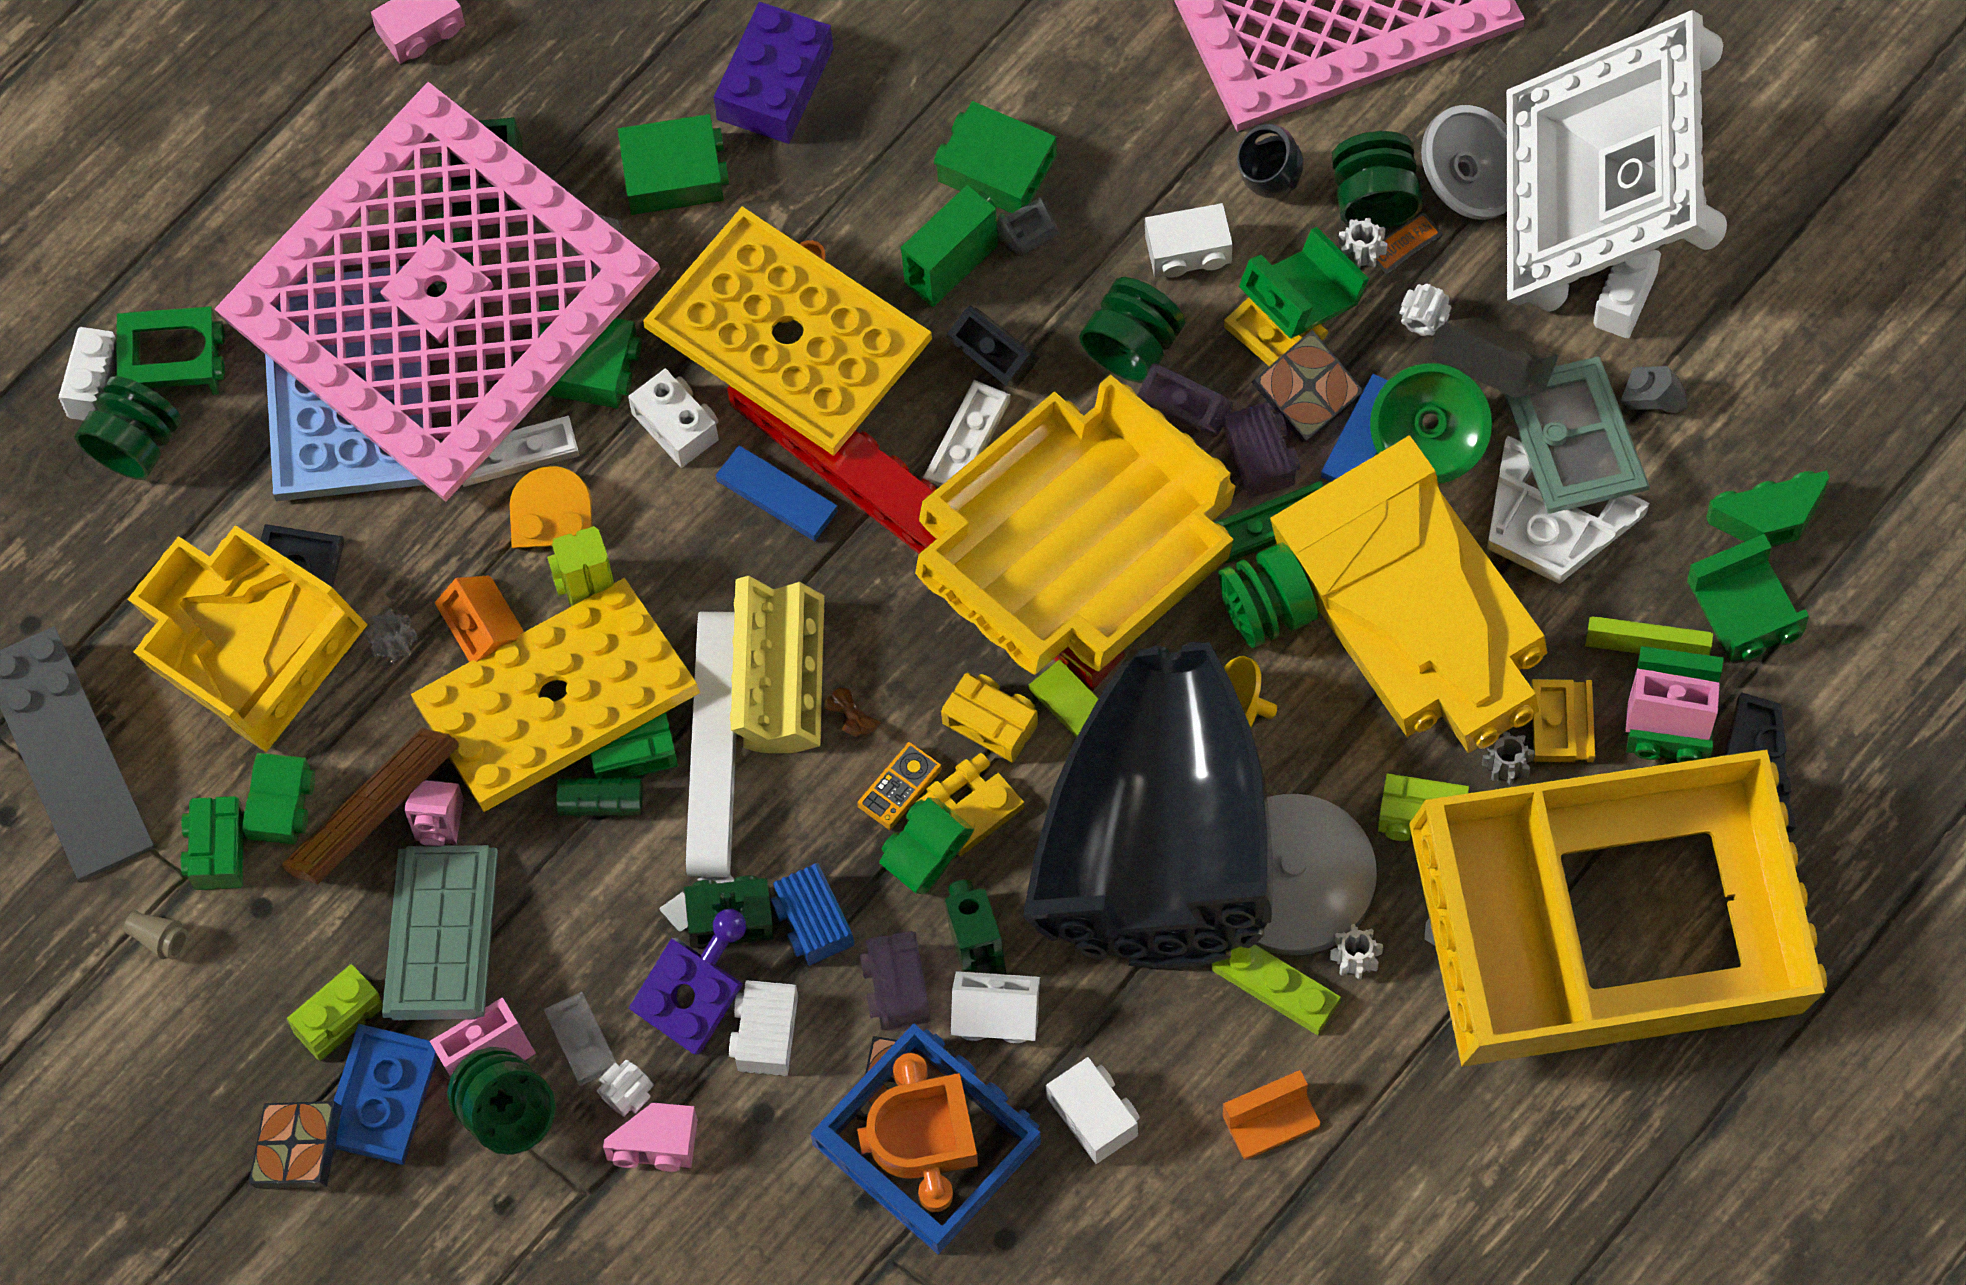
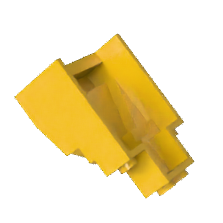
M236 525L220 542L211 556H208L178 536L128 598L147 619L155 623L154 627L144 636L142 642L134 650V653L151 670L218 715L236 733L265 752L270 749L368 625L331 586Z

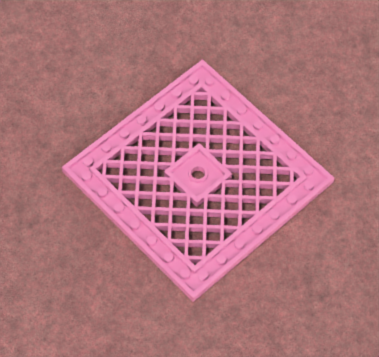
M1174 0L1237 132L1524 27V17L1515 0H1468L1469 3L1463 4L1464 0H1455L1454 4L1443 0H1396L1393 8L1376 3L1375 0H1333L1336 3L1331 12L1315 7L1316 0H1307L1306 3L1298 0H1261L1275 5L1270 16L1253 11L1257 0H1247L1245 7L1228 2L1227 0ZM1404 1L1422 6L1418 17L1400 11ZM1343 5L1361 10L1357 21L1339 15ZM1282 9L1300 14L1296 25L1278 19ZM1430 9L1439 12V14L1427 18ZM1369 13L1387 19L1383 30L1365 25ZM1227 14L1239 18L1234 29ZM1308 17L1325 23L1321 34L1303 28ZM1247 22L1264 27L1260 38L1242 32ZM1394 23L1404 25L1403 27L1392 30ZM1333 27L1351 32L1347 43L1329 38ZM1272 30L1290 36L1285 47L1268 42ZM1359 36L1368 38V40L1355 44ZM1297 40L1315 45L1311 57L1293 51ZM1242 46L1254 49L1249 60ZM1323 49L1332 51V53L1320 57ZM1262 53L1279 58L1275 70L1257 64ZM1287 62L1296 64V66L1284 70Z
M427 82L220 302L215 311L245 338L447 502L655 276L660 267L649 255L431 83ZM442 152V167L423 169V155ZM450 152L465 164L451 166ZM414 160L415 170L403 171ZM479 175L494 187L479 188ZM470 176L471 189L451 191V177ZM443 177V192L424 194V180ZM415 181L416 195L397 197L396 183ZM388 187V198L377 199ZM499 198V212L480 214L479 200ZM507 198L523 210L508 211ZM471 201L472 215L452 217V203ZM444 204V218L425 220V206ZM416 207V221L397 223V209ZM388 210L389 224L370 226L371 211ZM361 216V227L350 228ZM536 221L548 229L550 233L536 234ZM528 222V235L509 237L508 223ZM500 224V238L481 240L480 226ZM472 227L473 241L453 243L454 228ZM444 230L445 243L434 234L426 242L425 231ZM417 232V247L398 248V234ZM389 235L390 249L371 251L370 237ZM362 238V252L343 254V240ZM564 243L577 252L579 256L565 257ZM556 244L557 258L537 260L538 245ZM334 245L335 255L324 256L325 253ZM529 246V261L510 263L509 248ZM501 249V264L482 266L481 251ZM473 252L474 266L459 254ZM410 259L399 271V260ZM390 261L391 275L372 277L371 263ZM363 265V278L344 280V266ZM593 266L600 271L595 277ZM335 267V281L317 283L316 269ZM585 267L586 281L566 283V268ZM557 269L558 284L538 286V271ZM530 272V287L511 289L510 274ZM307 274L308 284L296 285ZM502 275V290L490 291L494 286L487 277ZM436 281L447 283V289L441 296L431 297L427 295V289L432 283ZM383 288L380 293L387 302L372 303V289ZM363 290L364 304L345 306V291ZM336 293V307L317 309V294ZM579 293L567 306V294ZM308 295V310L290 312L289 297ZM559 295V310L539 311V297ZM531 298V313L512 315L511 300ZM503 301V316L484 317L483 303ZM279 303H281V312L275 308ZM475 307L476 318L463 320ZM400 312L416 325L401 326ZM392 313V327L373 329V314ZM364 316V330L346 332L345 317ZM336 318L337 333L318 335V320ZM309 321V335L294 323ZM552 322V324L542 334H540V323ZM532 324V339L513 341L512 326ZM504 327V342L485 344L484 329ZM476 330L477 345L457 346V332ZM429 335L440 344L448 336L449 347L429 349ZM420 336L421 350L402 352L401 338ZM393 339V353L374 355V340ZM365 341V356L346 358V343ZM337 344V358L322 346ZM526 351L514 364L513 352ZM505 353V368L486 370L485 355ZM477 356L478 371L458 373V358ZM449 359L450 374L430 376V361ZM421 362V377L403 378L402 364ZM393 365L394 379L375 381V366ZM366 367V382L351 369ZM499 380L487 393L486 381ZM478 382L479 397L459 399V384ZM450 385L451 400L431 402V387ZM422 388L423 403L403 405V390ZM394 391L395 405L379 392ZM472 409L460 422V410ZM451 411L452 426L432 428V413ZM423 414L424 429L408 416ZM445 438L442 443L436 440Z

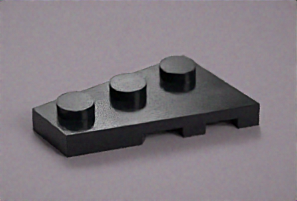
M1741 692L1736 701L1724 756L1760 750L1768 751L1770 762H1774L1778 769L1779 784L1776 789L1779 801L1784 802L1788 811L1786 831L1792 833L1796 828L1794 813L1791 812L1789 795L1792 791L1790 777H1787L1785 753L1787 749L1781 704Z

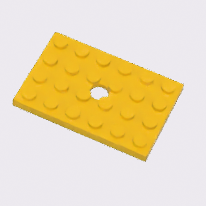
M743 206L643 320L644 327L833 456L932 340L931 331ZM795 320L804 329L801 338L792 344H782L775 340L772 335L773 328L778 322L788 323Z
M623 578L606 590L591 595L518 635L517 640L511 644L500 646L496 652L477 662L475 660L470 661L415 691L411 696L431 730L449 734L458 741L459 747L449 756V759L482 811L485 812L700 693L696 681L626 579ZM555 680L567 683V694L562 699L553 702L547 697L539 698V692L545 684Z

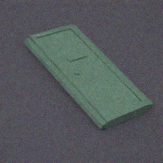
M489 845L406 846V849H398L382 1010L383 1018H392V1020L476 1019V1017H484L498 860L497 848H489Z

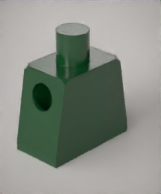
M966 879L952 883L948 888L950 897L944 901L949 929L962 972L1007 975L1001 936L986 890L982 888L974 890L972 882Z

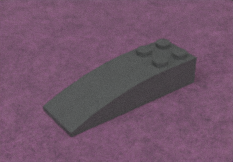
M55 626L1 649L0 708L78 882L155 849Z

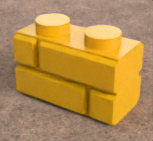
M968 672L965 673L956 686L955 691L952 692L942 707V724L1004 759L1014 762L1022 751L1024 744L1037 728L1038 715L1037 711L1034 710V704L1020 694H1014L1011 697L1000 691L998 683L986 675L980 674L978 677H975Z

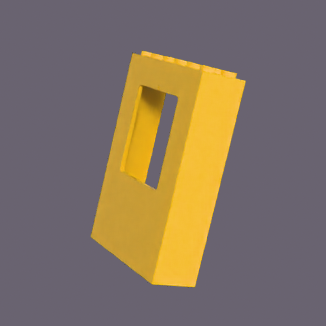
M1767 750L1427 799L1424 801L1409 825L1461 1067L1803 1014L1825 993L1824 989L1827 986L1826 971L1822 964H1818L1814 949L1817 946V934L1814 925L1808 923L1805 911L1808 902L1807 891L1802 882L1799 883L1795 869L1798 864L1797 849L1793 842H1789L1786 831L1788 811L1784 802L1779 801L1776 789L1779 784L1778 769L1774 762H1770ZM1704 833L1709 834L1712 838L1725 897H1734L1733 901L1727 902V907L1740 958V967L1592 989L1587 977L1561 855Z

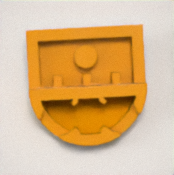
M548 466L533 470L519 480L510 498L512 548L552 546L553 539L567 534L576 536L577 531L593 527L592 496L588 486L577 474L566 468Z

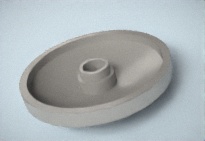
M1282 794L1267 797L1273 850V908L1271 923L1267 924L1264 929V936L1255 945L1267 952L1280 955H1307L1331 948L1336 945L1335 934H1342L1343 932L1347 934L1350 932L1352 924L1358 927L1372 904L1377 878L1376 860L1372 845L1355 819L1329 801L1302 794Z

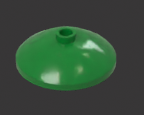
M1441 363L1413 365L1391 377L1375 398L1370 417L1371 437L1378 454L1410 435L1435 469L1438 484L1461 477L1478 463L1488 446L1492 429L1490 407L1479 385L1463 371ZM1430 413L1438 417L1437 425L1432 428L1426 427L1422 422L1424 416Z

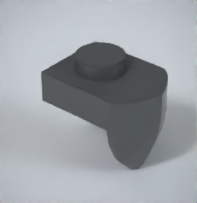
M1040 197L1007 217L1002 213L998 216L997 230L999 239L1010 251L1019 255L1028 253L1060 234L1045 202Z
M1668 366L1632 368L1620 401L1629 410L1663 409L1669 413H1680L1688 408L1684 386L1679 377Z

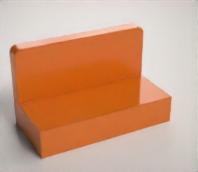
M490 576L455 578L435 602L436 607L469 662L472 660L477 662L496 652L500 646L513 643L517 640L518 635L524 633V630Z
M1301 1070L1223 1103V1118L1243 1159L1253 1158L1320 1127V1121L1307 1096L1308 1084Z

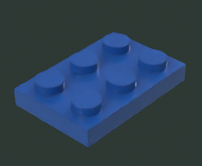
M358 1024L334 1098L335 1102L342 1105L334 1149L396 1164H405L438 1059V1055L429 1040Z

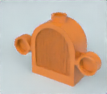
M906 1053L897 1058L893 1066L894 1079L898 1086L890 1088L876 1099L868 1113L866 1127L857 1129L862 1154L871 1153L877 1164L894 1176L908 1179L924 1177L918 1188L919 1201L926 1210L941 1212L950 1206L953 1199L952 1185L941 1173L978 1166L977 1152L961 1076L958 1073L927 1080L928 1072L925 1060L918 1054Z

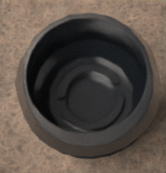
M1275 124L1256 126L1244 137L1239 146L1237 163L1241 178L1245 185L1256 195L1264 198H1276L1289 194L1297 187L1303 172V155L1293 136L1284 127ZM1269 133L1277 134V135H1278V136H1270V137H1268V138H1265V139H1263V140H1261V141L1255 143L1256 139H1257L1258 137H1260L1261 135L1269 134Z

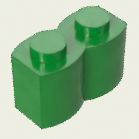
M257 753L243 819L242 830L247 839L296 845L299 833L304 834L306 832L308 810L303 809L306 795H312L315 787V771L310 770L306 758Z
M928 797L925 801L920 799L910 808L906 815L909 821L901 833H893L882 846L884 854L879 861L883 867L915 894H926L946 870L949 862L959 853L974 831L973 827L942 801Z

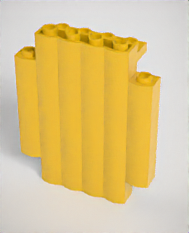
M1109 375L1100 383L1095 407L1087 414H1081L1075 404L1065 401L1054 391L922 501L919 521L936 540L918 554L915 574L929 590L944 598L960 616L974 623L991 642L1005 649L1011 658L1028 672L1036 675L1068 646L1083 663L1099 672L1229 558L1234 539L1222 525L1214 523L1213 520L1231 506L1236 486L1229 479L1231 472L1226 469L1219 459L1211 457L1197 446L1191 436L1175 428L1159 410L1151 408L1136 396L1131 387L1120 383L1112 375Z

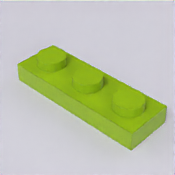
M1257 945L1249 949L1240 946L1231 950V958L1212 964L1213 972L1317 1036L1341 1002L1339 995Z

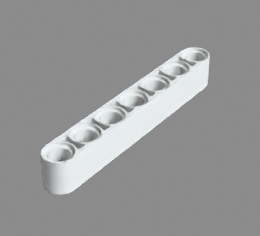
M735 612L698 613L695 681L700 693L694 696L686 845L687 877L730 876L737 734L730 731L731 675L733 672L732 639L734 635Z

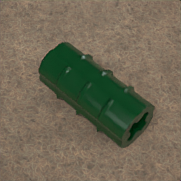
M620 776L619 778L578 777L558 779L557 812L559 816L577 815L580 818L582 815H598L599 817L602 815H619L620 817L623 815H642L643 785L641 778H622Z

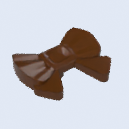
M837 688L831 696H827L825 699L824 708L826 710L842 712L846 716L843 721L845 725L842 728L846 733L856 737L860 734H872L881 724V721L867 716L855 705L852 694L847 688Z

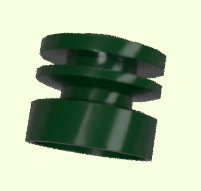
M1392 131L1365 132L1339 143L1332 151V166L1335 170L1334 179L1335 183L1339 186L1337 198L1340 217L1346 225L1349 226V220L1351 219L1365 221V218H1371L1372 224H1378L1379 227L1388 229L1406 223L1416 217L1422 210L1420 183L1415 175L1416 160L1414 159L1413 142L1408 136Z
M1116 278L1108 294L1104 296L1100 303L1101 310L1094 311L1081 331L1079 340L1088 355L1111 373L1128 381L1147 382L1164 357L1163 350L1171 347L1176 339L1175 337L1183 329L1186 323L1184 315L1171 299L1153 286L1135 278Z
M120 376L110 377L103 389L104 393H100L95 402L99 411H89L74 438L86 454L108 469L128 478L146 480L161 456L158 446H164L169 443L172 438L171 433L176 431L182 418L170 402L145 385Z
M499 1047L477 1050L462 1060L451 1075L447 1091L449 1108L456 1119L471 1132L476 1140L494 1153L514 1155L528 1151L542 1141L552 1127L556 1112L553 1091L542 1076L511 1050Z

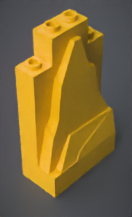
M1410 435L1270 518L1277 544L1285 543L1301 565L1313 592L1318 611L1406 737L1415 732L1427 731L1435 725L1440 717H1443L1469 754L1477 748L1484 749L1491 746L1497 741L1499 735L1512 727L1519 728L1526 725L1539 712L1536 693L1519 670L1534 667L1547 654L1545 636L1440 492L1435 469Z

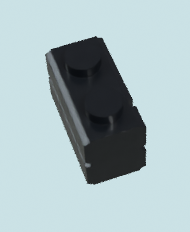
M970 305L964 310L945 336V338L958 348L963 349L964 353L1003 384L1015 389L1021 384L1040 358L984 312Z

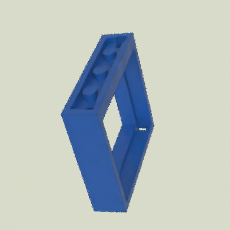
M913 1023L810 1134L814 1147L939 1255L1041 1144L1040 1131L1037 1130L1040 1126L1030 1118V1114L1025 1110L1021 1109L1019 1112H1016L1006 1103L1008 1097L998 1086L992 1082L985 1085L974 1075L977 1072L976 1069L964 1057L957 1055L954 1058L944 1050L945 1043L936 1033L933 1035L928 1029L922 1031ZM915 1051L945 1076L960 1073L964 1094L1019 1141L1016 1147L943 1226L839 1136L856 1117L858 1111L893 1075V1066L897 1058L903 1054L914 1053Z

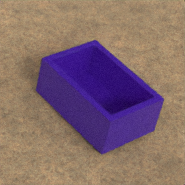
M759 1L714 95L717 120L789 144L833 51L831 25Z

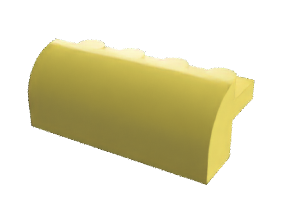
M750 576L736 579L734 598L735 615L732 639L733 672L731 675L730 731L743 737L744 748L761 753H796L819 747L821 739L824 595L801 582L772 589Z

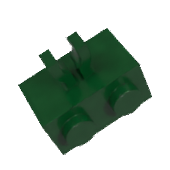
M745 875L735 878L733 882L717 883L714 880H700L693 883L692 886L684 887L691 948L706 947L715 935L713 931L714 918L725 909L737 910L744 916L746 921L744 935L738 941L728 944L773 939L767 878L758 879L757 876Z

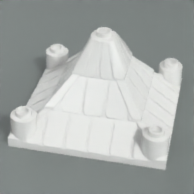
M1693 10L1507 90V301L1517 306L1529 302L1547 312L1554 311L1565 302L1569 290L1568 283L1576 281L1580 277H1586L1610 265L1614 266L1636 255L1644 254L1659 248L1663 244L1667 245L1679 239H1684L1704 250L1712 249L1722 241L1727 228L1726 218L1719 211L1706 205L1705 191L1702 183V95L1700 90L1701 71L1710 69L1719 61L1722 55L1723 42L1719 35L1703 26L1702 15Z

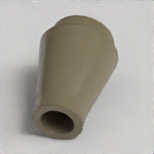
M133 911L129 914L124 924V932L134 937L160 959L169 958L173 960L178 958L188 942V931L176 920Z

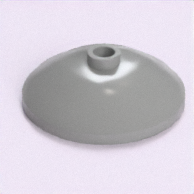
M1472 105L1454 106L1437 115L1425 131L1421 151L1424 171L1435 193L1451 209L1472 219H1492L1507 212V125L1493 113Z

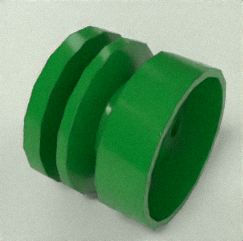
M1283 542L1256 555L1259 573H1256L1253 567L1244 559L1236 563V572L1230 566L1218 571V582L1226 611L1233 625L1239 630L1241 636L1251 648H1256L1265 643L1264 634L1270 640L1279 637L1278 617L1290 631L1318 619V610L1310 584L1297 558Z

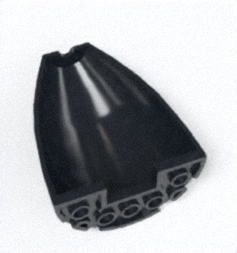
M1189 642L1186 645H1182L1181 650L1175 653H1170L1167 648L1162 646H1150L1146 649L1131 650L1100 695L1080 730L1053 789L1033 860L1024 907V917L1030 925L1049 940L1055 941L1060 937L1075 944L1074 952L1101 961L1106 959L1108 954L1129 958L1128 966L1145 968H1184L1215 963L1231 958V950L1240 946L1249 949L1258 943L1264 936L1265 927L1272 920L1273 850L1266 782L1257 747L1235 689L1210 642Z

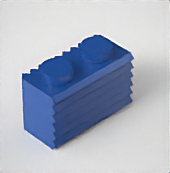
M814 863L811 867H806L804 870H799L796 873H791L788 877H783L781 880H776L773 883L775 897L770 898V903L779 922L786 919L792 932L786 935L796 957L804 955L807 964L810 966L854 946L850 927L818 863Z

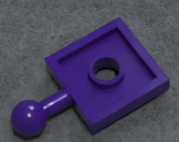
M734 909L722 910L715 916L713 921L715 935L702 955L678 938H671L628 1008L694 1055L701 1054L743 986V983L715 965L728 943L738 941L746 931L744 916ZM684 984L689 985L695 993V1000L689 1008H683L677 1001L678 989Z

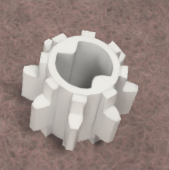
M1365 218V221L1351 219L1349 220V228H1346V231L1339 232L1338 243L1343 245L1341 251L1359 268L1364 265L1375 267L1376 258L1379 259L1380 255H1386L1387 243L1382 241L1385 237V228L1379 227L1378 224H1372L1371 218Z
M1418 284L1414 291L1409 289L1399 312L1403 315L1402 324L1406 325L1411 332L1414 331L1421 336H1433L1437 329L1442 331L1452 308L1448 305L1449 296L1445 295L1440 288H1435L1430 284Z
M1352 924L1350 932L1347 934L1345 932L1335 934L1337 948L1331 950L1330 960L1341 964L1339 972L1341 976L1352 973L1355 974L1358 980H1361L1362 974L1366 970L1368 972L1378 970L1379 962L1375 956L1382 954L1383 944L1372 940L1374 932L1372 928L1361 931L1358 930L1355 924ZM1360 948L1363 949L1366 952V954L1364 955L1360 952H1357L1354 956H1352L1347 952V950L1356 952Z
M625 1060L620 1066L614 1063L599 1079L603 1084L597 1092L613 1110L625 1117L630 1110L636 1113L649 1100L651 1096L647 1092L654 1085L636 1065Z

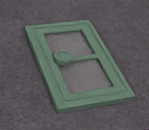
M1593 357L1500 379L1502 391L1548 514L1640 493L1650 489L1600 357Z

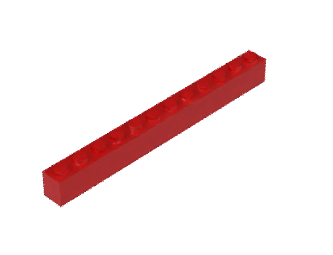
M729 386L727 388L732 408L915 552L920 554L936 540L921 524L919 518L922 501L937 490V488L924 478L918 480L909 473V468L899 457L895 455L889 457L879 449L878 443L868 433L862 431L859 434L855 430L833 456L733 387ZM1069 646L1053 660L1056 662L1060 659L1084 685L1093 691L1125 657V649L1099 672L1083 663Z

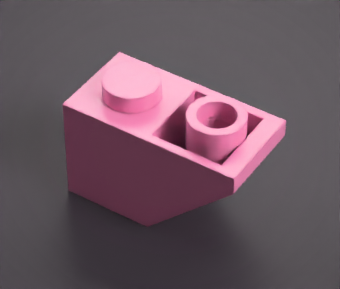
M423 781L410 794L405 805V813L416 841H420L425 846L457 844L464 801L459 784Z
M651 1103L604 1139L603 1148L607 1161H613L614 1165L623 1168H635L638 1166V1163L655 1165V1168L667 1172L679 1171L680 1167L691 1168L698 1121L694 1106Z

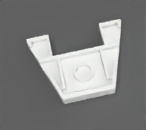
M1508 436L1503 449L1487 549L1560 584L1641 520L1648 511L1649 503L1631 494L1610 499L1598 518L1578 508L1548 514L1540 491L1525 483L1532 469L1522 442Z

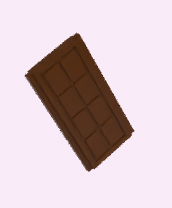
M421 728L281 864L282 868L293 877L318 885L459 747L458 741L449 734Z

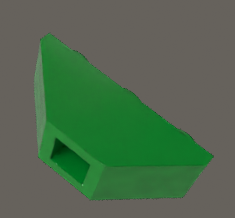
M1827 470L1818 473L1805 471L1795 475L1791 480L1779 483L1765 481L1756 485L1752 490L1740 493L1736 491L1720 493L1710 500L1706 516L1709 525L1743 542L1765 534L1771 547L1797 541L1802 536L1826 493L1830 478Z

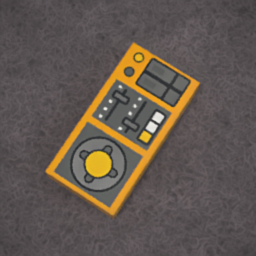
M908 742L857 802L858 808L888 830H891L941 772V764Z

